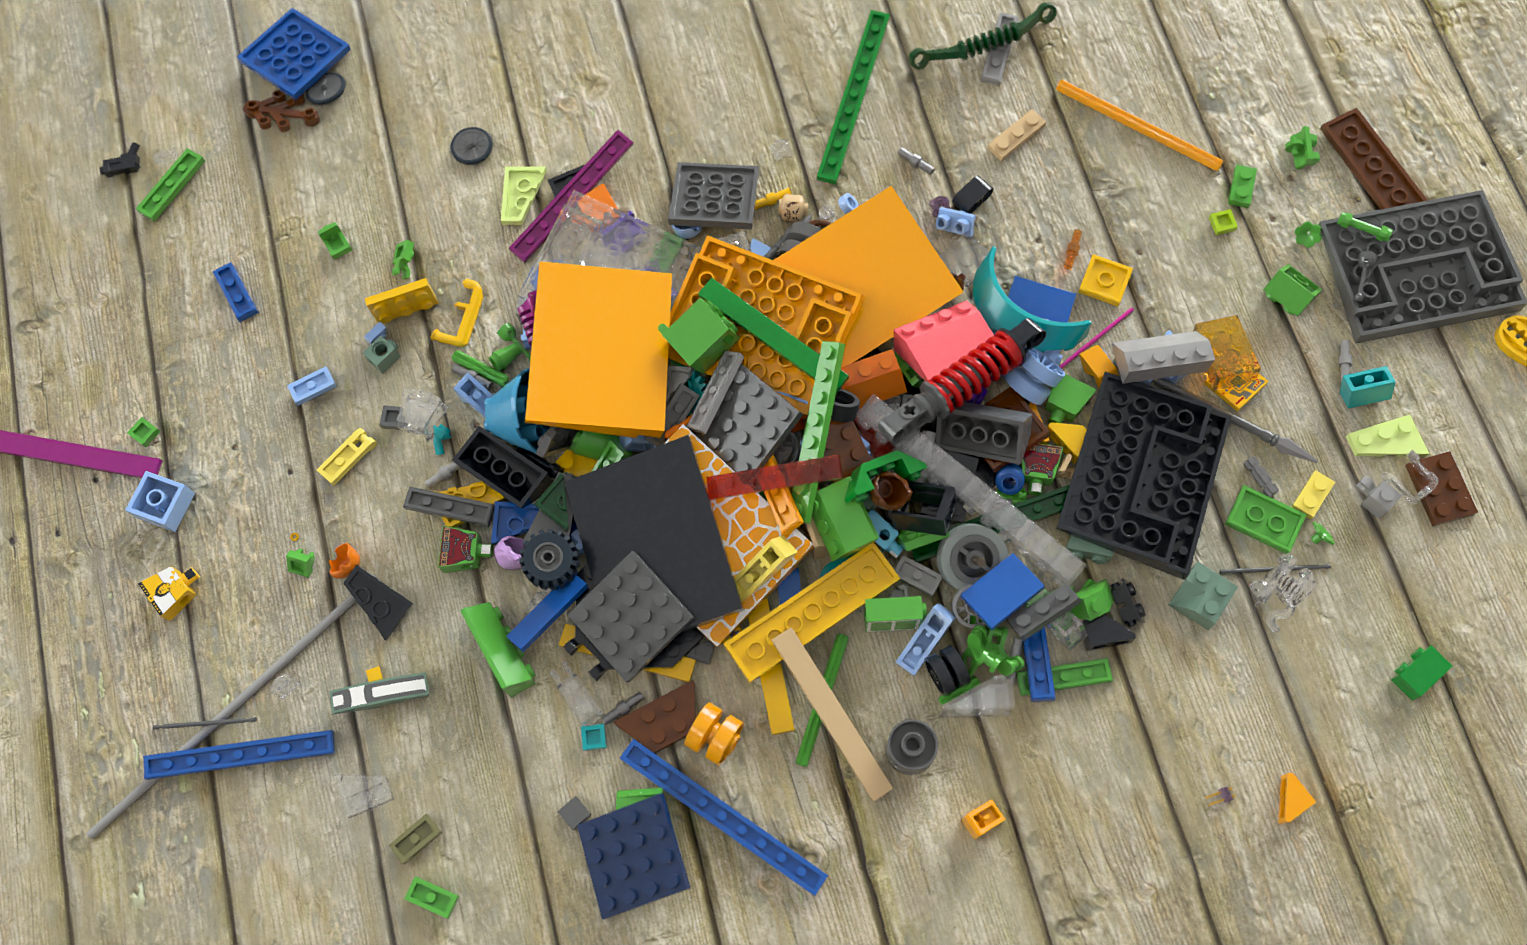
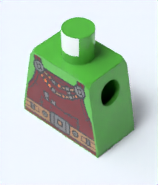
M1037 444L1024 453L1022 463L1019 466L1022 468L1025 476L1024 483L1030 484L1029 494L1039 496L1042 494L1043 486L1052 485L1063 447Z
M448 526L442 527L438 567L443 573L477 569L480 566V557H492L493 545L482 544V538L477 532Z

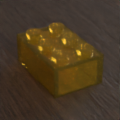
M1238 315L1195 324L1193 331H1197L1210 341L1215 361L1209 370L1205 372L1213 391L1256 381L1261 367Z

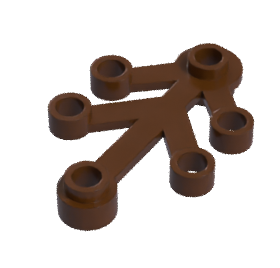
M278 89L272 93L273 96L262 101L250 100L243 106L244 113L249 118L256 119L259 127L263 130L269 129L272 126L270 118L263 114L271 115L277 123L280 132H288L291 129L289 120L283 119L282 116L303 119L305 125L309 127L320 123L319 114L313 108H307L304 111L289 109L296 105H302L305 102L303 94L296 100L292 98L285 101V93ZM280 103V104L275 105V106H273V107H269V106L272 105V104Z

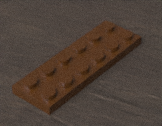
M1358 108L1322 124L1320 127L1322 133L1380 210L1428 201Z

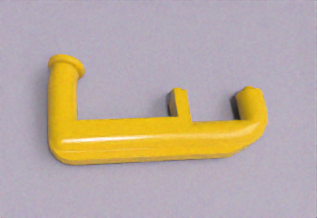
M465 279L462 282L464 288L472 289L473 292L469 304L455 303V307L465 311L457 336L439 332V329H435L431 334V340L457 347L468 345L483 301L482 288L478 282L470 279Z

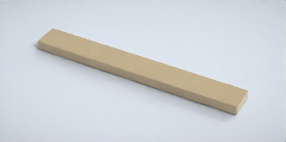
M792 627L772 639V643L870 799L874 802L892 790L893 787Z

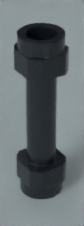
M521 447L517 448L518 453L546 470L551 478L555 479L558 472L564 474V469L557 463L551 464L531 451Z

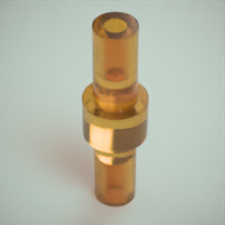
M1079 229L1074 230L1071 243H1068L1066 249L1067 257L1064 268L1068 270L1072 269L1075 256L1078 255L1080 250L1079 242L1082 231Z

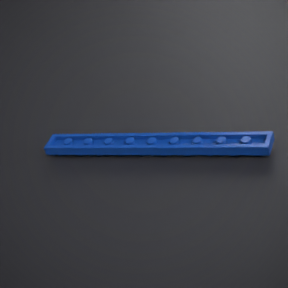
M633 739L621 755L620 760L660 788H663L664 791L813 896H816L828 877L822 870Z

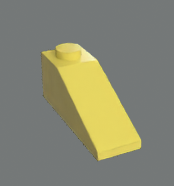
M784 535L771 539L734 577L742 602L779 572L798 553Z

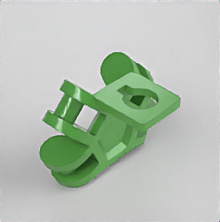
M976 625L973 628L972 633L967 638L968 647L961 657L966 668L968 657L972 658L970 669L967 668L970 678L982 663L990 667L989 672L992 674L997 669L1005 676L1024 668L1022 657L1018 655L1008 656L1004 649L1008 628L996 627L991 630L988 626L985 628L982 625ZM993 636L998 637L997 644L991 642Z

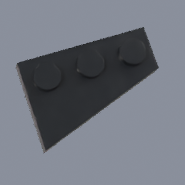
M359 565L355 566L343 582L385 641L388 640L414 604Z

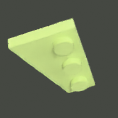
M505 167L501 210L502 225H523L547 172L546 167Z

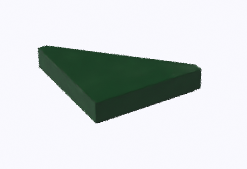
M561 473L534 503V506L567 532L569 526L564 475Z

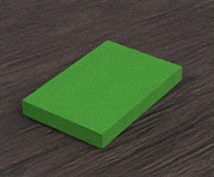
M1243 485L1224 525L1288 555L1307 514Z

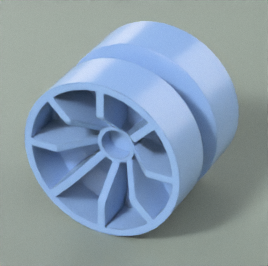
M1032 348L1025 353L1026 362L1022 365L1023 367L1018 366L1009 371L1005 376V380L1022 397L1034 404L1042 405L1051 394L1048 386L1056 387L1065 376V373L1051 358Z

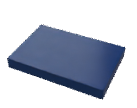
M1015 276L1008 297L1021 309L1034 316L1055 322H1068L1076 293Z
M1012 553L961 594V598L993 630L1041 592L1045 585Z

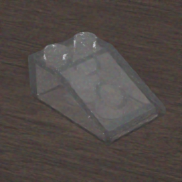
M993 676L992 680H987L942 705L939 711V718L1009 716L1015 708L1013 679H1006V676Z

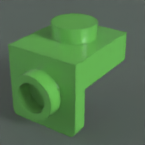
M336 222L328 224L318 231L319 236L334 260L352 251Z

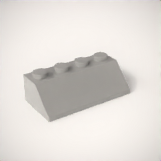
M1197 331L1112 343L1122 383L1207 372L1215 361L1210 341Z

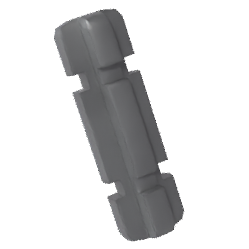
M1250 457L1244 462V465L1248 471H1252L1251 475L1261 488L1264 487L1263 491L1267 496L1272 497L1277 494L1279 489L1276 484H1272V479L1262 466L1259 467L1258 464L1260 463L1256 457Z

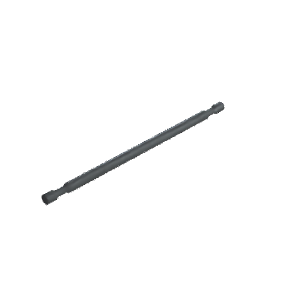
M1331 565L1220 569V574L1269 572L1271 570L1330 569Z
M257 718L153 725L152 728L156 730L160 728L169 729L256 722Z

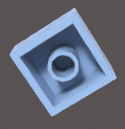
M145 471L125 511L137 519L176 532L195 492L184 484Z

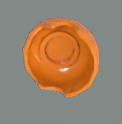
M344 543L335 549L336 559L329 560L331 568L329 572L336 579L347 578L355 566L360 565L358 552L349 543Z

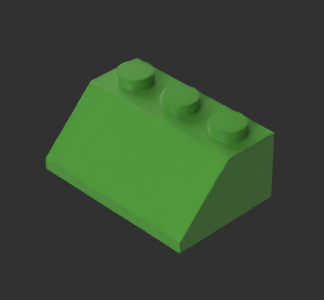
M851 476L816 492L812 518L833 562L851 557L879 539L863 502L856 503V501H852L846 504L844 500Z

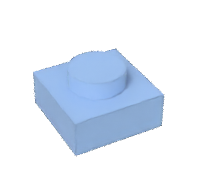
M378 322L364 336L366 342L371 345L380 336L385 339L387 336L386 327L381 322Z

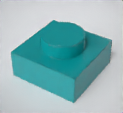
M604 724L581 727L583 751L607 748Z

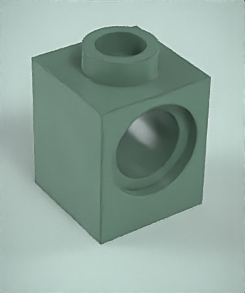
M382 336L377 338L363 352L368 362L382 374L401 357L397 351L399 347L391 339L386 340ZM387 351L385 355L380 356L382 352Z

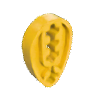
M1518 315L1508 317L1495 331L1496 344L1511 359L1527 367V347L1523 345V343L1527 342V317ZM1511 326L1513 330L1508 331L1507 328ZM1519 334L1521 338L1517 339L1515 335Z

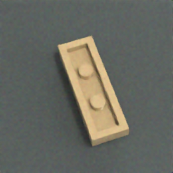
M1031 109L991 141L987 149L1002 162L1045 127L1046 121Z

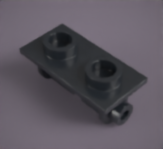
M1122 578V585L1119 582L1111 584V593L1116 605L1124 602L1126 606L1118 609L1124 624H1127L1128 628L1137 625L1136 620L1145 623L1143 617L1146 616L1142 604H1137L1134 595H1137L1133 583H1128L1127 580Z

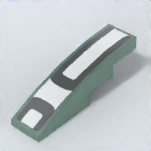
M426 672L376 680L329 691L332 715L376 709L382 705L403 703L409 699L428 697L429 690Z

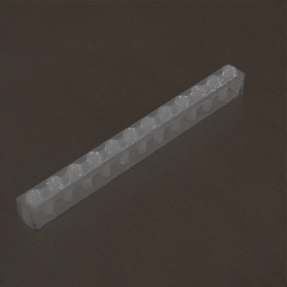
M874 394L868 399L857 413V418L860 419L858 421L859 425L867 431L871 428L877 433L875 437L883 444L888 442L894 447L892 449L893 452L899 450L926 463L927 468L923 471L929 475L927 479L932 484L956 487L957 498L964 503L962 508L971 515L974 512L981 517L980 522L987 528H995L1004 542L1008 544L1011 541L1017 546L1015 550L1024 558H1027V556L1031 557L1035 561L1033 565L1044 573L1047 570L1053 575L1051 579L1057 585L1062 586L1067 583L1070 586L1087 566L1083 561L919 430L914 431L899 444L894 445L878 430V424L882 418L891 414L894 410Z

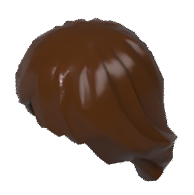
M884 471L876 475L871 481L875 489L869 493L870 499L879 508L898 511L911 499L912 491L909 488V483L896 473Z

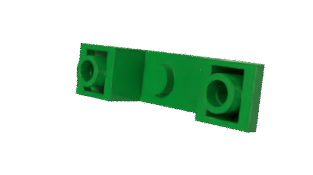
M899 450L865 462L852 472L844 500L846 504L852 501L860 503L869 498L868 493L875 489L870 479L878 475V472L881 470L889 472L893 469L894 473L912 482L922 476L921 472L927 468V465Z

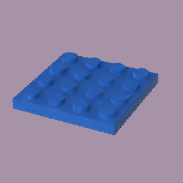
M291 8L237 56V59L247 68L296 100L343 58L351 48L348 43L294 8Z

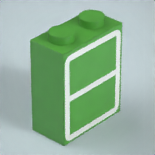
M921 596L865 599V632L918 630L925 617H927L926 603H922Z

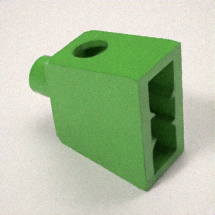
M1065 374L1059 384L1051 388V394L1045 406V409L1052 413L1048 422L1062 423L1063 420L1073 422L1091 401L1096 389Z

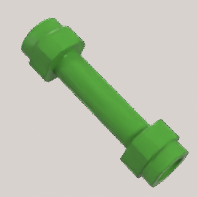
M1342 212L1337 221V224L1341 225V227L1347 228L1351 226L1377 236V240L1385 242L1389 240L1393 231L1384 225L1380 228L1352 218L1353 214L1348 212Z

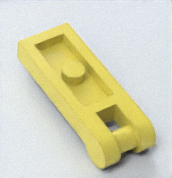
M359 428L317 471L334 486L368 451L376 447L377 441L372 437L369 438L367 433L362 428ZM358 442H361L362 444L359 447L355 446Z

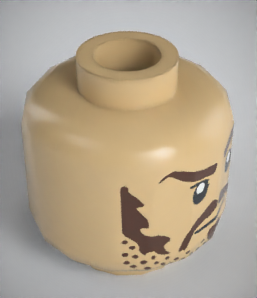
M786 194L783 196V199H779L778 215L781 216L783 221H802L803 216H807L808 203H804L803 196Z

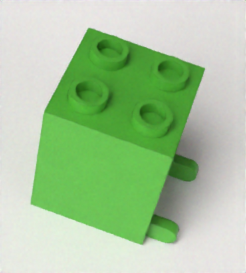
M699 298L669 328L665 324L658 326L662 336L687 364L702 374L722 357L724 351H728L741 339L736 333L739 329L724 316L725 314L710 300L705 302L702 298Z

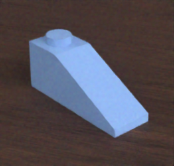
M940 603L936 604L907 644L896 663L915 676L924 664V658L932 653L956 619L953 613Z

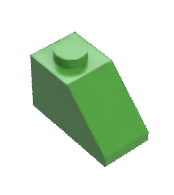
M1103 579L1077 592L1076 595L1080 598L1081 603L1072 610L1075 618L1093 620L1109 612L1114 598L1107 579Z

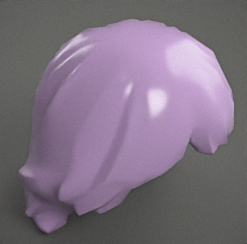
M506 536L496 544L495 558L502 568L508 570L522 568L519 558H521L520 550L524 549V539Z

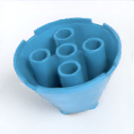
M526 368L491 398L485 400L484 428L498 439L536 453L540 437L551 426L525 422L530 369Z

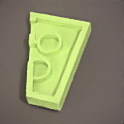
M1410 415L1358 430L1346 436L1355 456L1382 457L1383 455H1397V457H1406L1407 455H1418V457H1426L1429 455Z

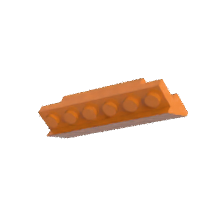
M893 349L841 367V370L849 375L848 381L841 389L849 391L859 398V409L907 393L901 368L898 365ZM803 414L790 432L795 433L805 429L802 419L806 418L807 415Z

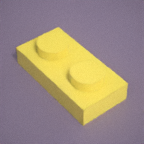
M1315 470L1291 507L1307 514L1306 517L1311 520L1335 482Z

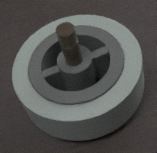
M963 524L948 532L949 536L941 540L937 550V566L943 579L949 585L959 590L966 585L975 584L1008 557V550L1002 538L992 529L978 524Z

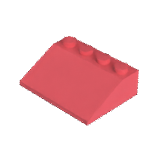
M968 301L961 302L893 330L894 351L925 381L930 380L934 375H939L943 369L949 368L953 362H958L962 356H966L969 351L976 349L979 344L985 343L989 337L994 336L979 310Z

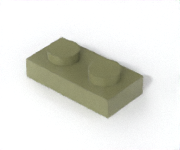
M426 813L388 846L400 862L405 865L443 832L430 815Z

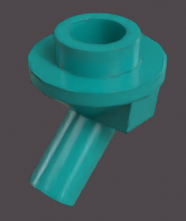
M439 424L438 427L433 425L436 455L445 454L442 440L452 438L449 435L451 430L442 424Z

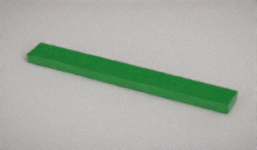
M711 278L699 291L698 296L705 302L710 300L726 317L815 380L820 356L817 352L715 279ZM840 370L836 394L849 379V375Z

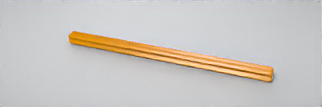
M1060 80L1056 87L1057 91L1215 171H1218L1223 164L1222 159L1065 80Z

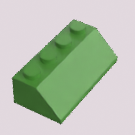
M490 602L460 610L501 688L511 698L536 684L532 678L536 676L530 664L525 665L522 659L525 654L506 637L512 630L508 625H503L501 619L504 616L498 606L494 608Z

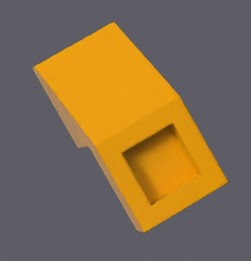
M1095 345L1079 354L1084 372L1094 376L1098 390L1104 372L1119 376L1117 368L1099 345Z

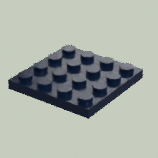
M664 794L654 795L577 825L602 920L691 889Z

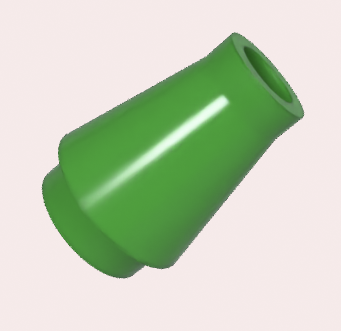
M513 343L510 346L492 352L489 360L496 370H505L522 351L516 343Z

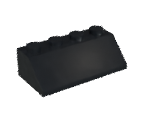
M480 426L477 427L452 459L455 464L521 509L539 499L553 481L548 472Z

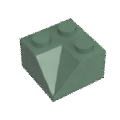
M1197 561L1168 605L1209 630L1218 621L1238 586Z

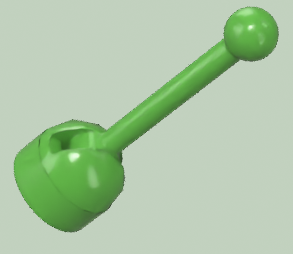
M511 323L504 324L497 332L499 337L504 341L516 343L530 360L531 355L515 338V328Z

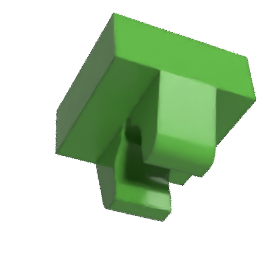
M298 549L297 551L290 550L286 555L288 572L305 577L311 575L315 561L313 552L306 555L303 554V549Z

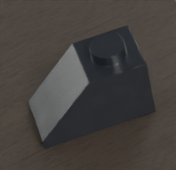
M1107 615L1093 620L1084 619L1080 624L1086 651L1129 644L1136 639L1135 633Z

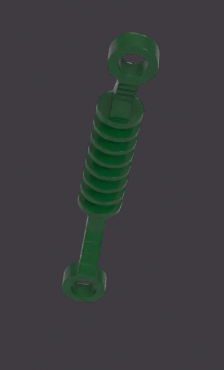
M1043 2L1037 7L1035 12L1018 23L1010 22L1009 27L1005 24L1002 26V30L999 27H996L994 32L988 30L987 35L982 32L980 38L974 35L973 42L970 38H966L965 43L960 40L957 42V45L949 48L933 50L915 48L908 56L909 64L914 69L921 70L928 65L929 61L958 58L965 61L968 59V54L971 58L975 57V51L978 55H981L983 50L986 53L989 52L990 47L995 50L998 45L1003 47L1005 42L1008 45L1011 44L1012 39L1015 42L1020 41L1023 34H1026L1039 21L1043 24L1052 22L1057 15L1056 7L1050 2ZM1046 9H1050L1049 14L1043 17V12ZM919 55H923L922 60L918 63H915L916 57Z

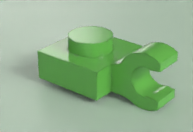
M405 240L396 245L392 263L395 266L392 270V275L399 274L401 270L403 273L402 279L409 278L410 269L407 263L413 258L414 242Z

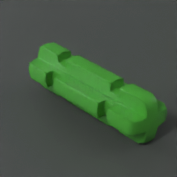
M974 676L971 678V683L962 688L955 687L956 690L947 696H940L938 701L946 709L953 704L952 702L956 703L970 695L971 691L975 692L982 686L981 682Z

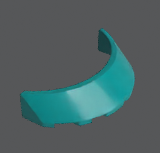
M993 246L976 270L973 280L974 305L976 304L977 309L991 331L996 333L1000 328L1010 331L1024 319L1030 318L1046 331L1045 339L1040 345L1034 347L1042 353L1045 351L1062 349L1068 351L1074 349L1087 337L1092 322L1089 320L1080 322L1050 321L1034 316L1017 306L1004 293L998 283L994 270V258L997 248Z

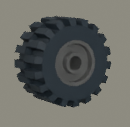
M548 529V532L540 530L537 536L533 533L530 535L531 540L529 542L525 540L523 543L525 548L520 550L521 558H519V563L522 566L523 573L534 586H539L542 590L550 588L551 591H554L556 587L560 586L561 589L566 587L565 583L573 581L572 577L577 575V567H580L579 553L574 543L563 532L557 531L556 533L553 529Z

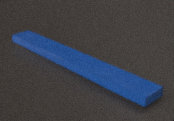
M327 730L143 756L144 780L335 754L334 731Z

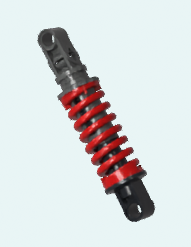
M1030 318L1024 319L1010 331L1000 328L993 337H989L985 343H981L976 349L969 351L958 362H953L949 368L943 369L939 375H934L930 380L922 382L920 386L921 393L915 394L911 397L910 401L882 418L878 424V430L891 443L896 445L924 424L932 422L936 416L946 419L955 410L954 406L961 407L963 405V399L966 401L971 400L973 393L979 394L982 391V387L988 388L991 385V380L998 381L1000 374L1006 375L1014 368L1023 365L1026 362L1025 353L1043 342L1046 337V331Z

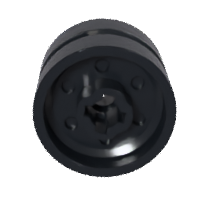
M952 645L939 651L940 656L934 653L924 658L928 673L943 696L956 690L955 685L958 688H962L971 683L969 672L962 658Z

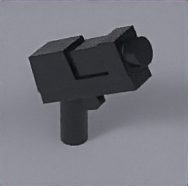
M132 142L127 153H123L117 158L103 160V166L99 167L100 173L110 178L117 174L139 172L141 166L140 157L137 155L140 145Z

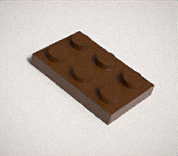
M1450 451L1409 462L1405 465L1432 527L1478 513Z

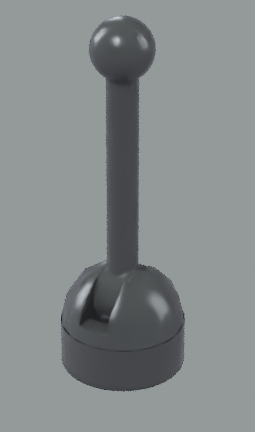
M1370 251L1359 253L1358 265L1363 271L1358 293L1354 296L1357 302L1362 301L1364 298L1362 292L1367 270L1373 268L1377 261V254Z

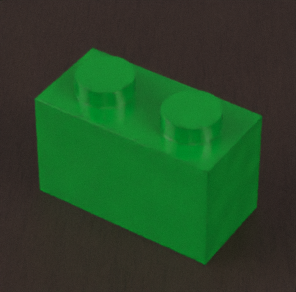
M1432 645L1425 649L1419 647L1410 655L1412 660L1408 664L1403 662L1394 670L1396 675L1391 681L1413 701L1427 692L1453 665Z

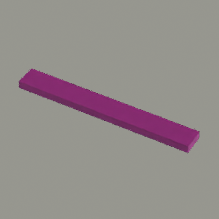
M618 129L508 249L522 262L526 263L577 207V200L593 190L634 145V142Z
M0 430V453L141 479L145 471L158 475L163 462L159 458Z

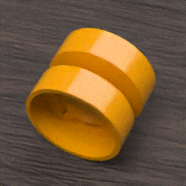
M709 702L701 710L691 726L684 745L699 753L709 744L705 758L720 766L735 749L740 739L744 722L729 715L720 724L723 710Z

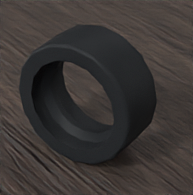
M840 389L835 395L831 420L836 422L854 421L860 405L859 398L849 391Z

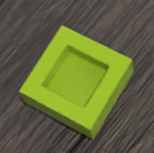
M1231 209L1212 213L1209 216L1216 236L1236 231L1238 228Z

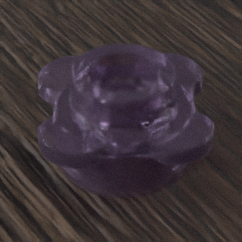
M938 196L929 201V206L933 210L932 215L936 218L938 217L939 206L952 209L949 207V199L945 196Z

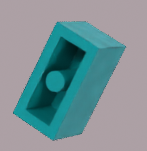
M1387 366L1343 375L1339 393L1347 408H1354L1392 399L1396 381Z

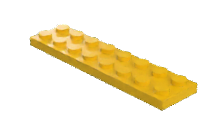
M873 542L726 641L723 645L748 682L751 683L783 661L772 643V639L792 627L803 646H805L865 604V599L875 598L901 578Z

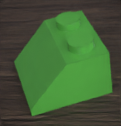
M1290 264L1279 269L1263 289L1271 301H1278L1284 306L1283 309L1290 315L1295 314L1296 316H1299L1323 290Z

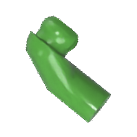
M1022 488L1018 493L1008 495L997 489L993 499H1012L1013 505L1026 500L1027 491Z

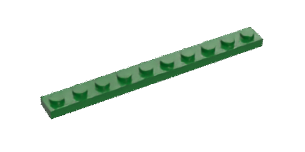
M875 10L870 11L817 173V181L837 184L890 19V14Z

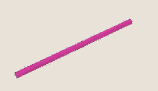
M1132 307L1060 364L1061 369L1133 312L1134 309Z

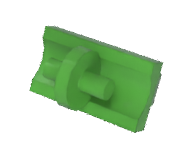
M1303 126L1302 130L1292 135L1290 141L1285 144L1286 152L1292 153L1294 157L1295 169L1299 170L1306 165L1313 166L1320 161V154L1312 149L1318 142L1317 135L1311 134L1310 128L1307 126Z

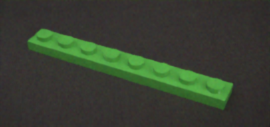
M822 341L792 492L793 500L802 520L808 524L811 522L845 344L840 342Z

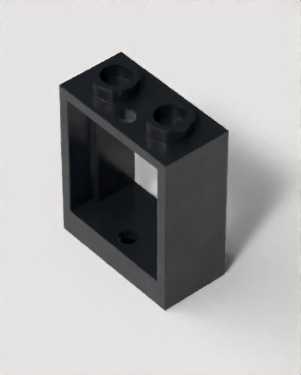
M907 481L912 491L909 501L937 504L940 507L936 517L905 513L909 502L907 501L900 510H889L888 517L892 520L893 529L946 536L957 506L956 487Z

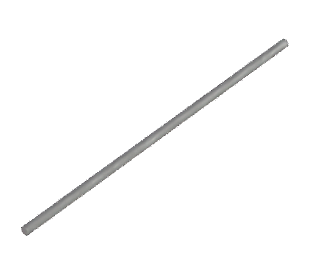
M352 595L347 597L211 721L226 720L356 602ZM219 725L204 726L178 751L194 749ZM160 778L144 780L86 832L88 837L94 839Z

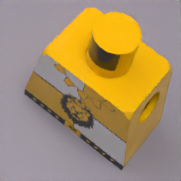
M169 567L141 581L138 585L162 618L171 621L196 596L190 584L199 579L200 576L192 567L184 573H181L174 567Z

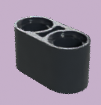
M977 175L957 192L952 199V203L961 211L972 214L991 196L994 188Z

